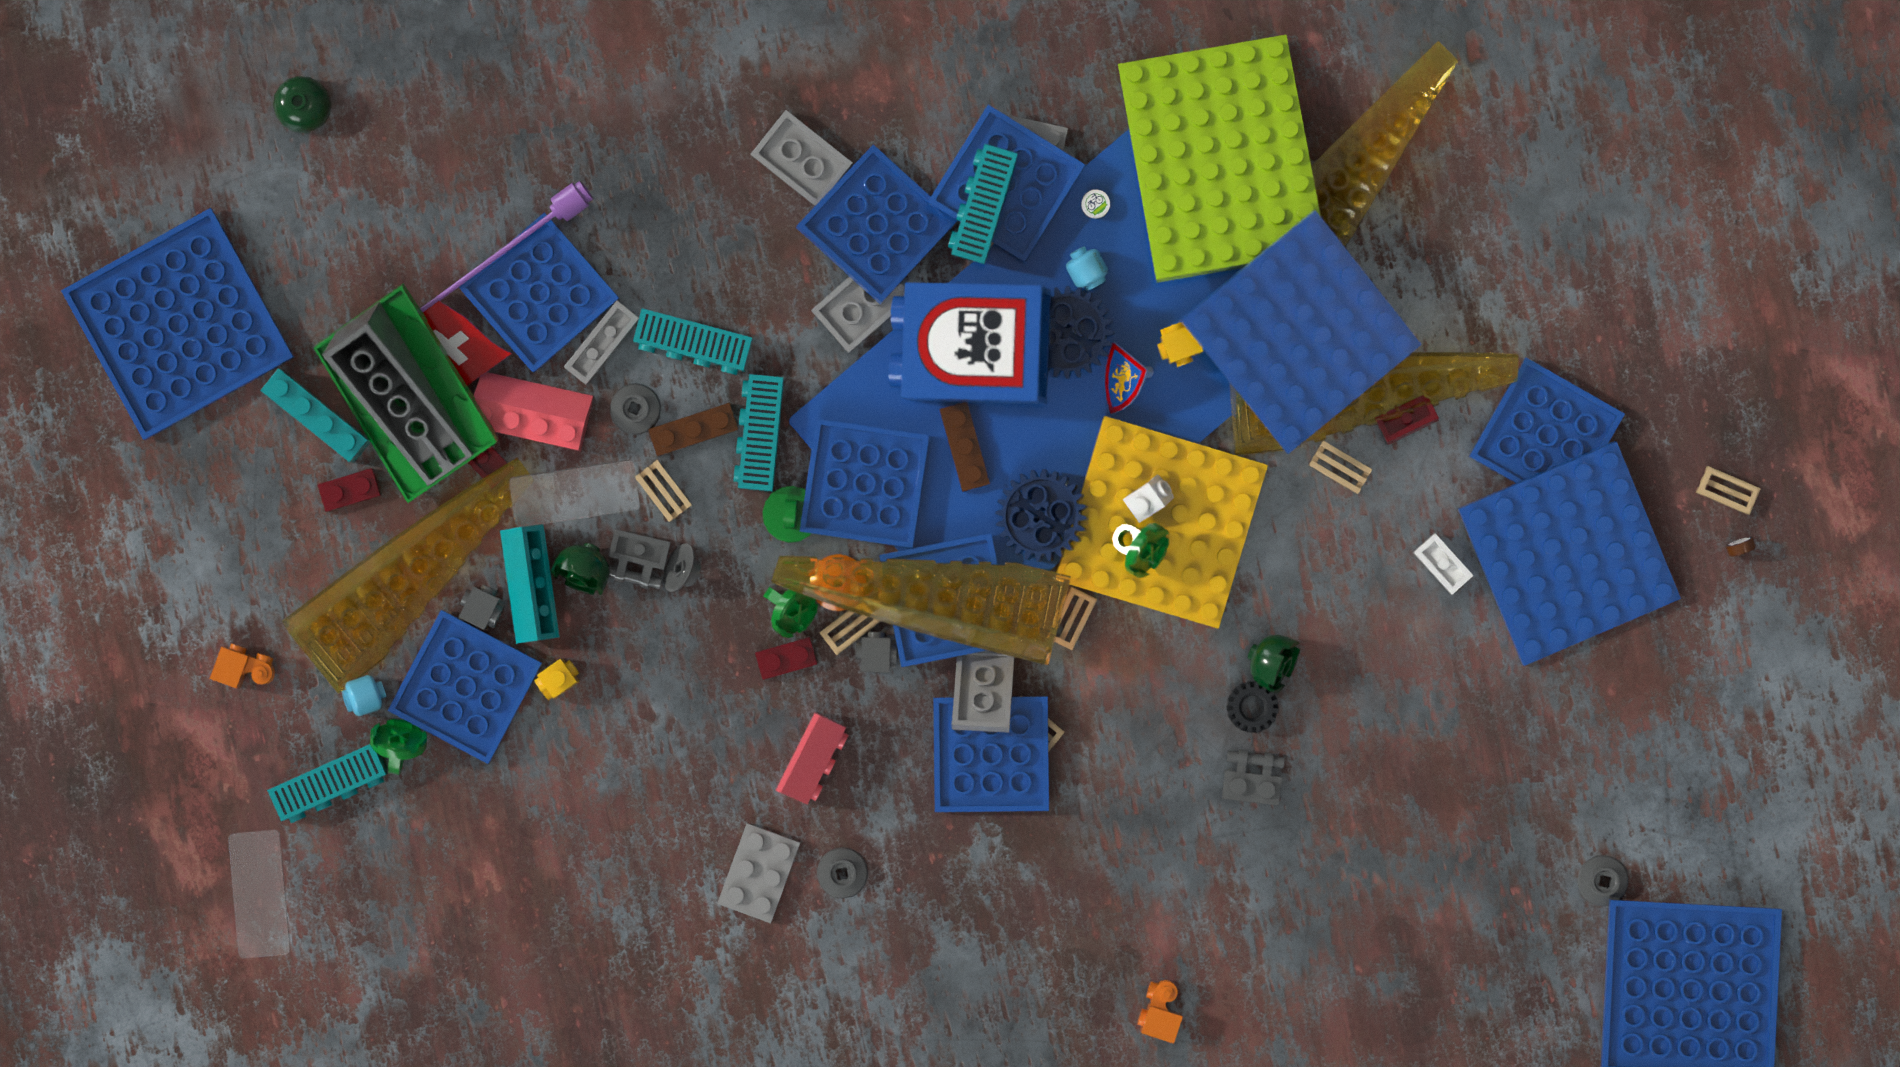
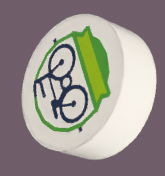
M1101 190L1087 192L1081 202L1082 211L1089 218H1102L1110 208L1109 197Z

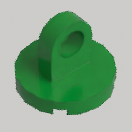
M795 486L781 487L772 492L765 501L762 512L763 522L768 532L776 539L792 543L800 542L811 535V533L799 532L805 489Z
M1157 523L1149 524L1143 529L1128 524L1119 526L1114 532L1113 544L1119 552L1126 555V571L1137 578H1143L1148 576L1149 573L1147 571L1150 568L1155 569L1158 567L1169 547V539L1166 538V535L1169 534L1168 530ZM1128 531H1130L1133 536L1132 543L1128 547H1126L1123 542L1124 535Z
M800 583L794 585L783 595L769 587L763 597L776 605L771 619L772 628L782 637L791 638L794 637L793 634L795 632L801 633L806 630L818 610V604L815 603L816 598L819 599L818 593L808 584Z
M391 719L387 720L384 725L380 726V723L372 728L370 746L376 753L389 758L388 773L400 775L404 760L415 758L426 750L427 733L425 730L422 732L419 727L406 720Z

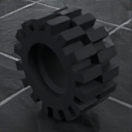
M1255 681L1239 684V686L1232 690L1227 699L1226 710L1229 719L1234 726L1245 732L1258 733L1268 729L1275 722L1279 712V702L1275 693L1261 687ZM1249 696L1259 697L1264 705L1262 714L1256 718H1248L1242 712V702Z

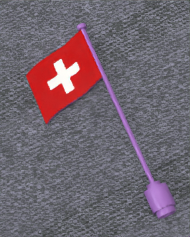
M578 181L576 184L572 182L550 198L553 203L549 206L552 211L420 308L467 386L512 353L490 341L466 317L442 303L441 300L555 216L558 220L564 218L568 222L587 208L593 197L581 181Z

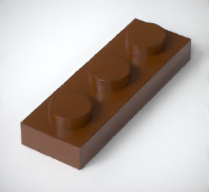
M963 402L939 409L962 492L989 485L990 482L968 403Z
M726 403L648 430L658 457L738 431L739 429L731 405Z

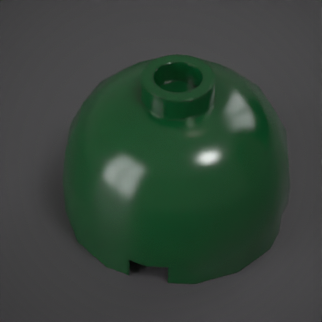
M297 76L287 79L278 87L274 94L273 107L277 119L284 127L296 133L306 134L325 124L330 115L331 100L327 90L320 82L311 77Z
M584 543L583 546L573 545L561 551L553 564L551 574L556 579H558L559 575L565 578L564 585L589 595H594L595 591L598 590L599 595H602L608 582L610 571L605 557L599 553L600 549L593 544Z
M1269 635L1262 639L1258 645L1253 644L1248 653V660H1251L1250 671L1257 684L1273 693H1279L1285 685L1281 681L1285 676L1291 677L1297 664L1300 648L1295 646L1300 644L1299 641L1283 635Z

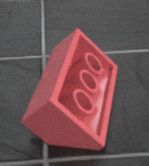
M489 372L480 377L474 393L475 401L496 433L576 451L582 450L594 396Z

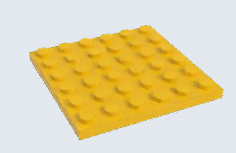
M1103 416L1081 489L1084 497L1079 501V504L1088 505L1087 509L1081 511V515L1089 517V520L1081 521L1080 523L1087 530L1086 532H1077L1082 541L1072 540L1073 551L1066 548L1063 549L1064 557L1060 559L1054 580L1219 629L1268 465ZM1159 475L1162 480L1169 484L1174 498L1165 507L1139 523L1123 499L1149 482L1154 476ZM1157 523L1168 530L1169 534L1166 535V538L1169 539V547L1158 567L1155 569L1150 568L1147 571L1149 573L1148 576L1137 578L1126 571V555L1115 548L1113 544L1114 532L1119 526L1125 524L1143 529L1149 524ZM1128 531L1123 538V542L1126 547H1128L1133 540V536L1130 531Z

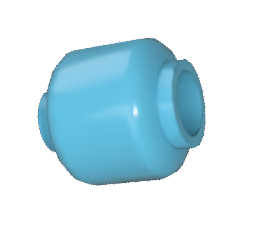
M1083 246L1070 254L1072 259L1066 264V269L1076 287L1085 288L1088 291L1106 281L1104 276L1107 275L1108 268L1098 250H1087Z
M365 675L348 681L345 685V690L342 691V696L348 712L353 711L356 716H363L380 710L382 707L381 699L386 697V693L381 681L375 682L372 676Z

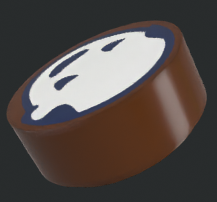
M1752 536L1735 540L1726 545L1728 555L1731 557L1746 554L1756 547Z

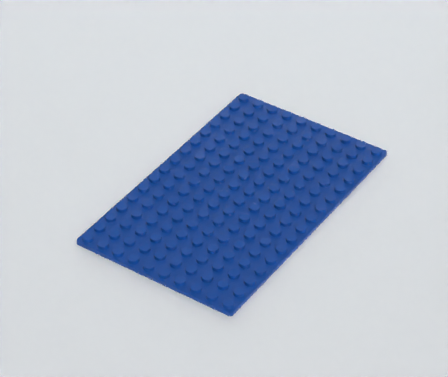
M1129 129L1083 168L1026 262L994 243L990 247L985 265L973 261L949 283L1042 285L1051 290V297L1054 296V288L1057 287L1061 294H1064L1066 286H1070L1072 294H1075L1078 287L1075 286L1066 269V264L1072 259L1070 254L1083 246L1087 250H1098L1108 268V273L1104 276L1106 281L1088 291L1082 288V297L1091 292L1093 293L1091 302L1093 303L1095 300L1101 299L1102 302L1098 309L1107 308L1109 310L1103 317L1104 319L1113 320V323L1106 327L1108 330L1114 331L1115 334L1107 336L1106 340L1111 343L1116 342L1145 367L1150 366L1154 371L1151 378L1145 379L1139 395L1132 404L1122 411L1110 414L1105 389V372L1108 357L1101 355L1098 357L1101 366L1094 363L1090 364L1092 373H1088L1084 368L1081 369L1082 374L1080 378L1076 376L1074 371H1071L1070 379L1065 378L1064 371H1061L1058 378H1056L1053 374L1054 368H1051L1048 372L1047 405L967 402L990 484L962 492L939 409L963 402L911 401L901 398V388L891 387L889 383V360L892 353H902L903 330H892L789 419L790 425L811 449L816 418L929 435L913 548L991 533L1003 593V585H1006L1004 596L1006 608L1011 603L1012 585L1016 586L1013 597L1014 602L1022 594L1021 585L1025 586V592L1031 587L1030 585L1035 584L1016 582H1037L1055 567L1061 559L1055 552L1053 561H1048L1045 554L1042 562L1036 561L1035 554L1030 560L1025 559V550L1020 555H1016L1015 549L1017 545L1007 547L1006 544L1010 538L1000 537L1005 527L996 526V523L1002 521L1003 516L995 514V511L1003 510L1004 506L997 501L1007 499L1003 489L1013 490L1010 483L1011 480L1021 483L1020 474H1025L1029 479L1031 470H1036L1040 477L1042 469L1048 470L1049 478L1056 471L1059 472L1058 481L1064 476L1069 477L1067 486L1077 484L1078 487L1074 494H1080L1103 416L1199 444L1234 414V407L1235 412L1237 411L1235 398L1239 394L1234 393L1238 392L1204 350L1202 353L1192 356L1193 362L1177 367L1176 362L1169 364L1168 359L1162 360L1157 344L1161 343L1160 337L1162 335L1160 330L1180 323L1181 318L1242 268L1156 283ZM1091 190H1101L1109 197L1110 208L1102 218H1089L1082 211V199ZM1059 306L1055 312L1056 317H1050L1049 345H1052L1056 339L1055 333L1051 330L1053 327L1064 334V340L1070 337L1080 343V345L1071 344L1067 347L1066 356L1069 360H1075L1079 357L1080 348H1085L1089 353V357H1092L1091 347L1101 342V340L1095 341L1088 338V335L1092 334L1095 329L1093 321L1089 319L1081 323L1080 331L1084 335V338L1071 331L1072 325L1069 328H1065L1055 322L1056 320L1064 321L1070 315L1068 306ZM1104 346L1103 350L1109 355L1112 346ZM1242 397L1237 398L1239 409L1245 404ZM1041 488L1033 492L1031 500L1023 498L1022 490H1020V501L1010 506L1021 507L1024 511L1026 509L1031 510L1040 517L1039 521H1047L1055 527L1054 529L1044 528L1040 532V539L1043 543L1051 540L1052 532L1060 533L1063 542L1064 531L1071 526L1060 522L1068 513L1067 506L1065 504L1057 506L1055 514L1059 521H1053L1045 516V511L1037 510L1029 505L1030 502L1038 504L1044 499V492ZM1022 512L1017 516V524L1020 528L1025 527L1029 517L1025 512ZM894 546L898 551L907 550V549H912V548Z

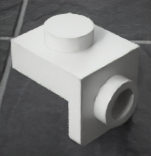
M1156 475L1149 482L1127 495L1123 501L1140 523L1165 507L1174 496L1169 484L1162 480L1159 475Z

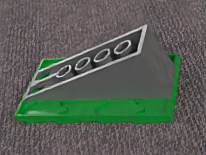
M403 283L316 344L314 350L406 502L409 503L498 441V437L476 403L474 395L449 359L445 348L428 324L427 318Z

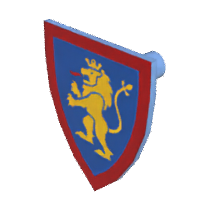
M1113 342L1105 372L1106 399L1110 414L1122 411L1132 404L1139 395L1145 379L1151 378L1154 373L1152 367L1142 365L1116 342Z

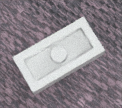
M1436 533L1430 536L1413 552L1451 595L1473 576Z

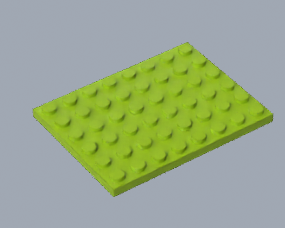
M1287 35L1118 64L1156 283L1243 268L1310 212L1316 210L1320 216Z

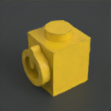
M1182 322L1160 330L1162 335L1160 337L1161 343L1157 344L1162 360L1168 359L1169 364L1176 362L1177 367L1193 362L1192 356L1203 352L1202 347Z
M560 658L537 675L538 678L534 680L539 690L548 700L557 698L580 682L576 677L579 674L577 668L570 660L566 662L564 658Z

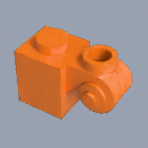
M231 643L230 647H221L210 679L237 689L242 687L246 674L252 672L251 676L255 683L267 684L275 677V669L272 666L274 658L261 653H257V656L253 657L246 654L247 648Z
M1170 980L1150 982L1146 998H1149L1150 1002L1147 1010L1141 1009L1137 1025L1141 1026L1140 1032L1142 1034L1174 1044L1183 1016L1166 1008V1002L1175 1000L1178 993L1177 987Z

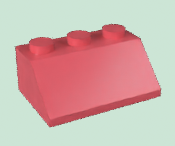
M815 712L776 791L807 805L810 799L816 801L823 788L822 785L818 784L823 773L829 776L836 762L831 757L836 748L842 750L849 736L844 733L847 727Z

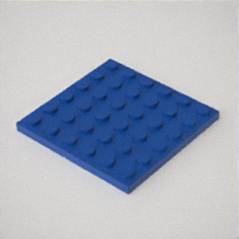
M212 208L205 210L61 290L143 440L153 437L295 358Z
M1316 210L1310 212L1180 319L1182 324L1287 454L1297 448L1422 345Z
M1616 441L1457 508L1523 666L1681 599Z
M1609 899L1601 1067H1774L1782 909Z

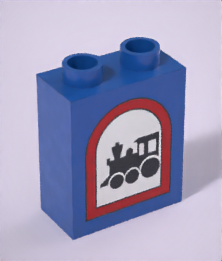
M905 282V296H894L891 304L892 329L903 330L902 353H892L890 356V386L901 388V398L911 401L1047 405L1051 290L1042 285Z

